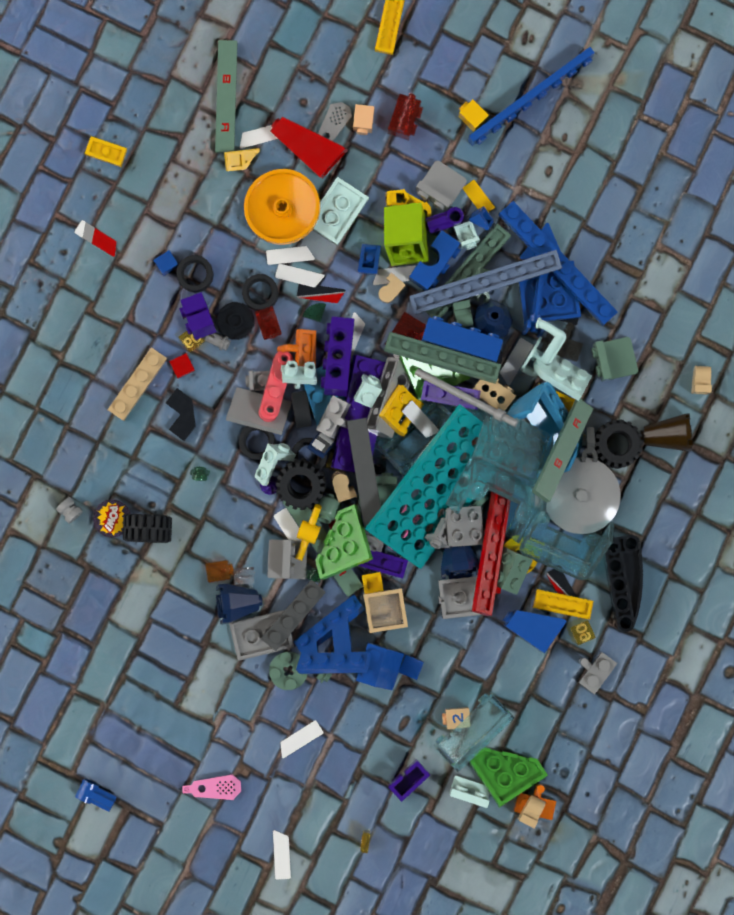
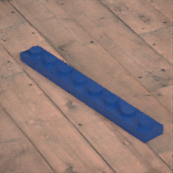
M589 47L470 134L468 137L469 143L472 146L476 143L480 145L487 139L486 136L492 132L494 134L498 132L504 122L507 121L509 123L514 120L519 111H526L533 105L532 102L534 100L544 98L548 94L547 91L549 89L559 87L563 83L562 80L564 78L574 76L578 72L577 69L579 67L589 65L593 61L592 58L595 53L593 49Z
M514 201L499 213L502 220L536 256L557 250L562 269L552 273L602 326L618 313Z

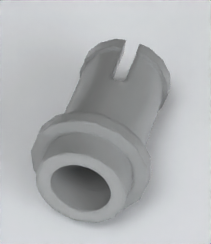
M216 333L205 338V342L219 347L221 351H226L231 342L227 336L222 337Z

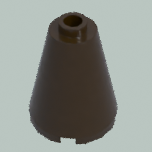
M690 413L644 426V430H640L642 435L641 441L643 440L646 446L687 452L693 451Z

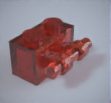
M399 94L388 127V134L408 141L411 135H415L418 126L415 125L416 118L421 117L423 107H420L421 100L415 99L416 96L414 94H409L408 96Z

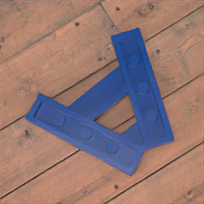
M352 595L293 641L301 652L296 668L299 674L367 673L372 655L369 652H352L349 622L366 610L355 595ZM333 636L334 652L319 653L318 646Z

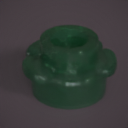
M311 568V570L306 571V579L313 580L316 583L321 582L318 569Z

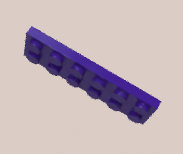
M354 355L347 397H345V402L351 404L344 419L353 420L366 417L367 420L370 407L355 402L354 396L362 384L361 377L363 374L367 376L373 375L380 381L386 362ZM340 426L331 468L355 473L349 431L347 428ZM369 432L373 456L377 435Z

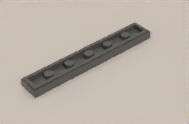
M366 417L347 420L364 529L381 508ZM365 530L366 535H371L368 531Z

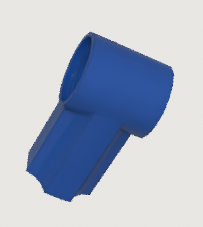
M85 778L75 795L77 799L88 804L92 803L110 812L117 798L116 795L100 788L98 784Z

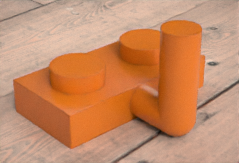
M297 329L296 344L278 346L277 352H295V362H297L298 366H304L306 362H314L316 368V331Z
M537 783L533 796L546 802L539 818L552 820L556 800L541 797L545 788L541 783ZM525 793L518 795L514 812L521 813L531 795Z

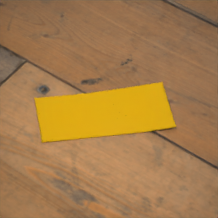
M472 180L463 187L464 192L477 209L484 206L489 213L495 208L475 180Z

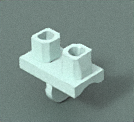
M288 360L286 365H281L282 383L294 384V389H299L300 384H317L314 362H306L304 366H298L297 362Z

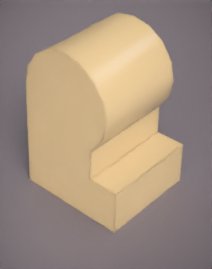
M392 272L386 278L390 283L379 290V299L383 303H391L406 286Z
M695 366L691 394L708 395L712 393L711 367Z
M341 470L334 472L331 481L338 502L357 497L354 486L348 487L349 479L347 474Z
M531 795L518 816V820L535 829L546 802Z

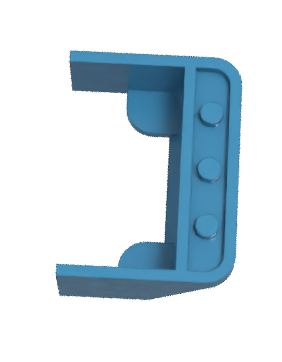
M549 382L539 384L514 401L507 415L520 420L527 417L544 444L541 458L546 463L569 414ZM582 434L564 473L570 471L582 447Z

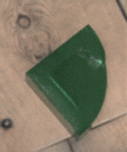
M316 303L309 306L302 317L321 323L326 304Z

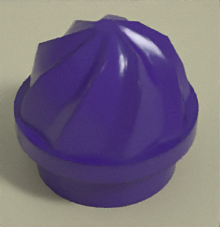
M271 476L267 486H263L260 483L261 490L267 495L275 494L277 492L276 482L278 479Z

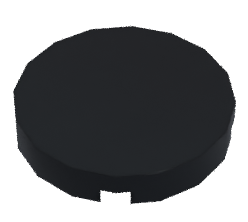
M228 303L220 309L217 316L219 331L224 337L227 336L231 340L246 338L252 332L255 325L252 310L243 303Z

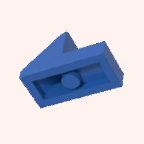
M362 244L358 266L359 274H379L380 245Z

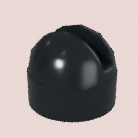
M378 457L373 459L375 474L384 473L386 471V461Z

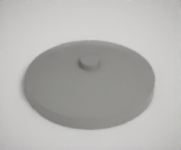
M576 457L570 471L563 473L551 501L546 503L543 500L549 517L560 528L575 534H589L605 527L616 515L620 505V487L615 475L605 464L598 460L593 462L592 458L587 457L585 462H581V457Z

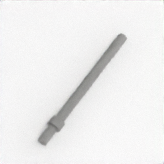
M417 368L415 371L416 376L487 412L499 422L504 421L513 427L518 425L519 420L507 415L506 411L500 408L496 409L420 368Z

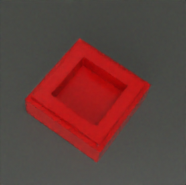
M187 353L169 361L178 379L195 371Z

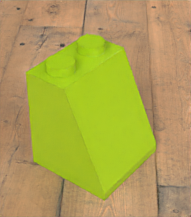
M422 203L384 207V246L391 266L415 264L420 261L422 263L429 262L426 220Z

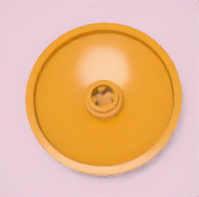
M276 169L261 175L252 183L245 197L244 214L251 230L262 240L277 245L292 244L306 237L315 227L320 215V199L315 186L306 176L290 169Z

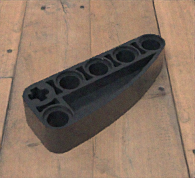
M635 535L609 538L602 543V554L616 628L623 632H629L634 628L642 598V551L640 540ZM629 538L635 542L633 549L626 547V540ZM609 542L613 545L615 544L616 549H613L614 552L611 549H607V545H610ZM614 560L619 563L617 571H612L610 568V564ZM617 579L623 583L621 590H616L613 586L614 581ZM621 598L626 601V607L622 610L617 607V601ZM626 617L630 624L624 629L621 627L620 622Z

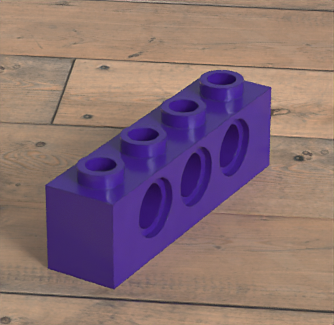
M332 316L331 323H327L326 334H330L329 341L325 340L324 352H328L327 359H323L322 369L326 370V375L321 377V388H324V395L347 397L354 318ZM337 336H341L344 339L342 341H337L334 338ZM340 354L342 357L340 359L333 358V355ZM339 372L341 375L338 377H333L331 373Z

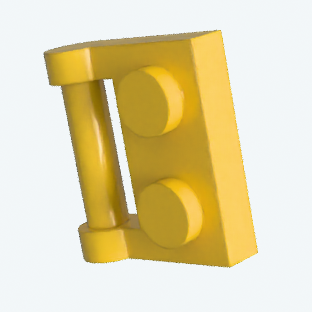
M397 385L379 416L398 435L404 437L408 432L407 428L411 421L405 417L401 425L398 423L404 414L402 410L410 401H413L420 409H422L424 404L417 400L403 385Z

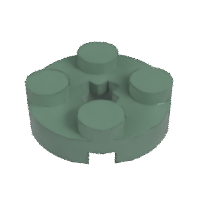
M283 652L272 660L269 675L272 682L278 688L294 690L305 682L308 674H299L296 670L300 658L298 653ZM292 666L294 674L284 675L285 670L283 668Z

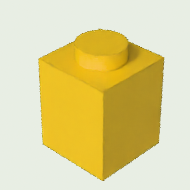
M473 99L469 103L466 101L459 108L458 117L473 132L488 120L489 115Z

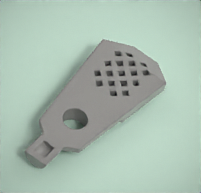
M342 102L331 104L318 134L321 136L329 134V140L334 141L352 118L350 107Z

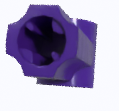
M452 207L448 211L425 219L430 234H434L462 224L464 215L460 208ZM451 214H459L460 219L452 221L450 219Z

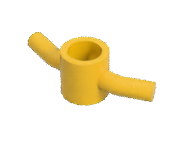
M319 504L314 505L309 522L303 520L296 538L302 541L295 557L299 561L303 560L308 544L312 543L315 545L321 526L316 525L322 508Z

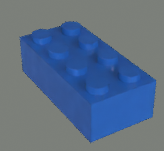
M436 316L428 318L421 341L497 362L503 339H499V335L493 333L486 335L481 333V330L472 327L466 329L457 322L449 324L443 322L444 319Z

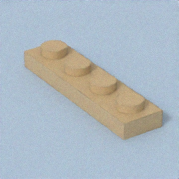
M151 347L112 402L108 411L125 421L165 364L167 358Z

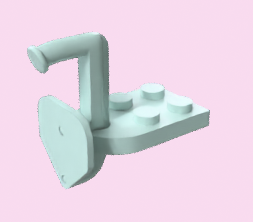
M539 317L536 328L547 331L554 338L546 351L541 352L536 349L542 340L540 336L520 371L529 376H539L544 381L551 383L552 386L579 401L592 375L573 365L570 361L556 355L566 340V334ZM529 360L534 361V369L527 365Z

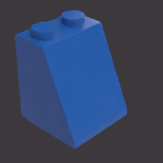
M514 610L506 614L503 619L505 621L503 626L540 652L545 653L567 621L561 618Z
M368 642L365 652H369L372 655L367 673L357 674L356 681L378 688L393 690L404 653Z

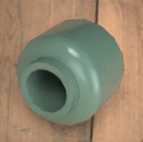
M326 494L317 503L322 506L318 521L330 524L331 521L336 520L335 516L340 511L341 504L335 495Z

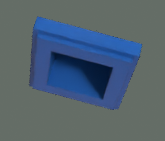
M484 206L474 211L468 219L485 230H489L494 222Z
M170 250L153 260L163 276L178 268L179 265Z
M405 655L399 673L417 680L424 662Z

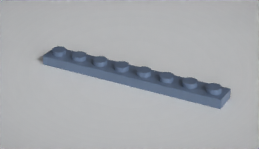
M557 250L409 297L416 315L562 269Z

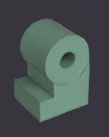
M470 300L452 304L455 321L462 324V327L466 329L473 328Z

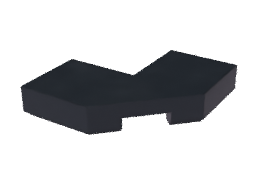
M176 388L166 401V404L178 412L180 416L169 430L185 442L196 427L193 400Z

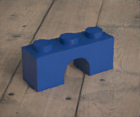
M441 230L430 248L438 255V263L433 266H427L420 261L409 276V280L424 291L435 288L439 283L437 279L441 273L444 275L450 267L448 262L451 258L455 259L460 253V242Z

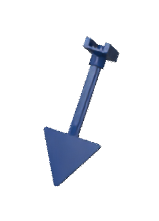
M546 223L541 231L560 250L549 223ZM527 247L520 256V259L525 260L536 255ZM545 274L536 278L532 315H530V320H527L522 328V335L524 336L530 331L537 333L539 338L545 332L541 328H536L538 318L542 317L540 316Z

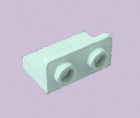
M454 776L449 792L451 797L488 808L490 793L484 784L460 776Z

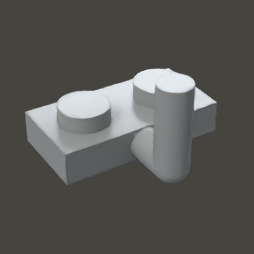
M332 396L316 430L334 439L340 426L348 429L347 420L344 418L351 404L336 396Z
M600 652L593 663H590L586 658H580L579 664L587 669V671L578 683L595 695L618 663L603 652Z

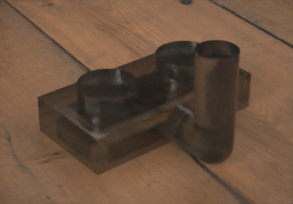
M568 323L563 331L566 334V340L556 355L577 363L583 344L569 339L574 325ZM546 332L541 351H546L554 338L552 334Z

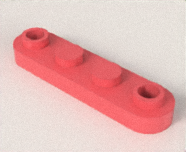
M279 351L273 358L259 408V416L263 421L272 422L279 414L287 383H282L281 365H286L287 361H283L281 357H285L287 361H293V356L289 352L283 353ZM267 408L272 409L273 412H268Z

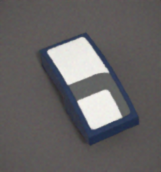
M319 432L307 449L323 459L335 445L337 439L330 438Z

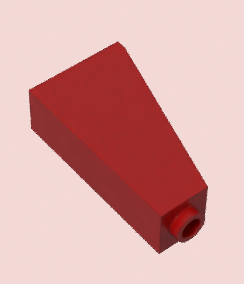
M284 117L276 119L271 125L272 129L270 132L322 179L348 151L345 147Z

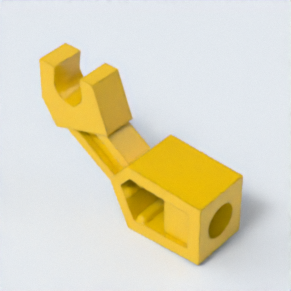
M405 189L386 191V207L422 203L423 209L427 213L426 218L431 217L430 205L410 195ZM396 194L403 195L405 203L403 201L397 203Z

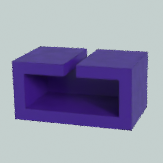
M202 292L180 300L182 307L179 309L183 319L187 318L188 323L185 326L189 335L193 334L195 340L217 332Z
M417 759L404 770V776L400 773L388 785V788L401 802L430 776V773Z

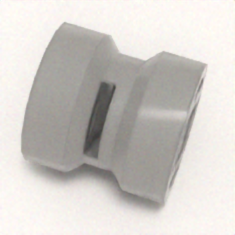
M71 497L64 500L56 508L59 514L65 516L68 524L72 523L83 513L80 507L74 505Z

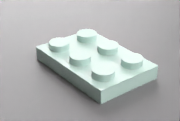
M337 177L320 202V215L313 230L338 246L369 200V197Z

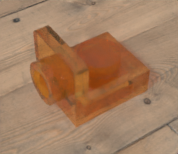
M229 560L205 563L208 583L230 580L231 575H234L233 563L229 564Z

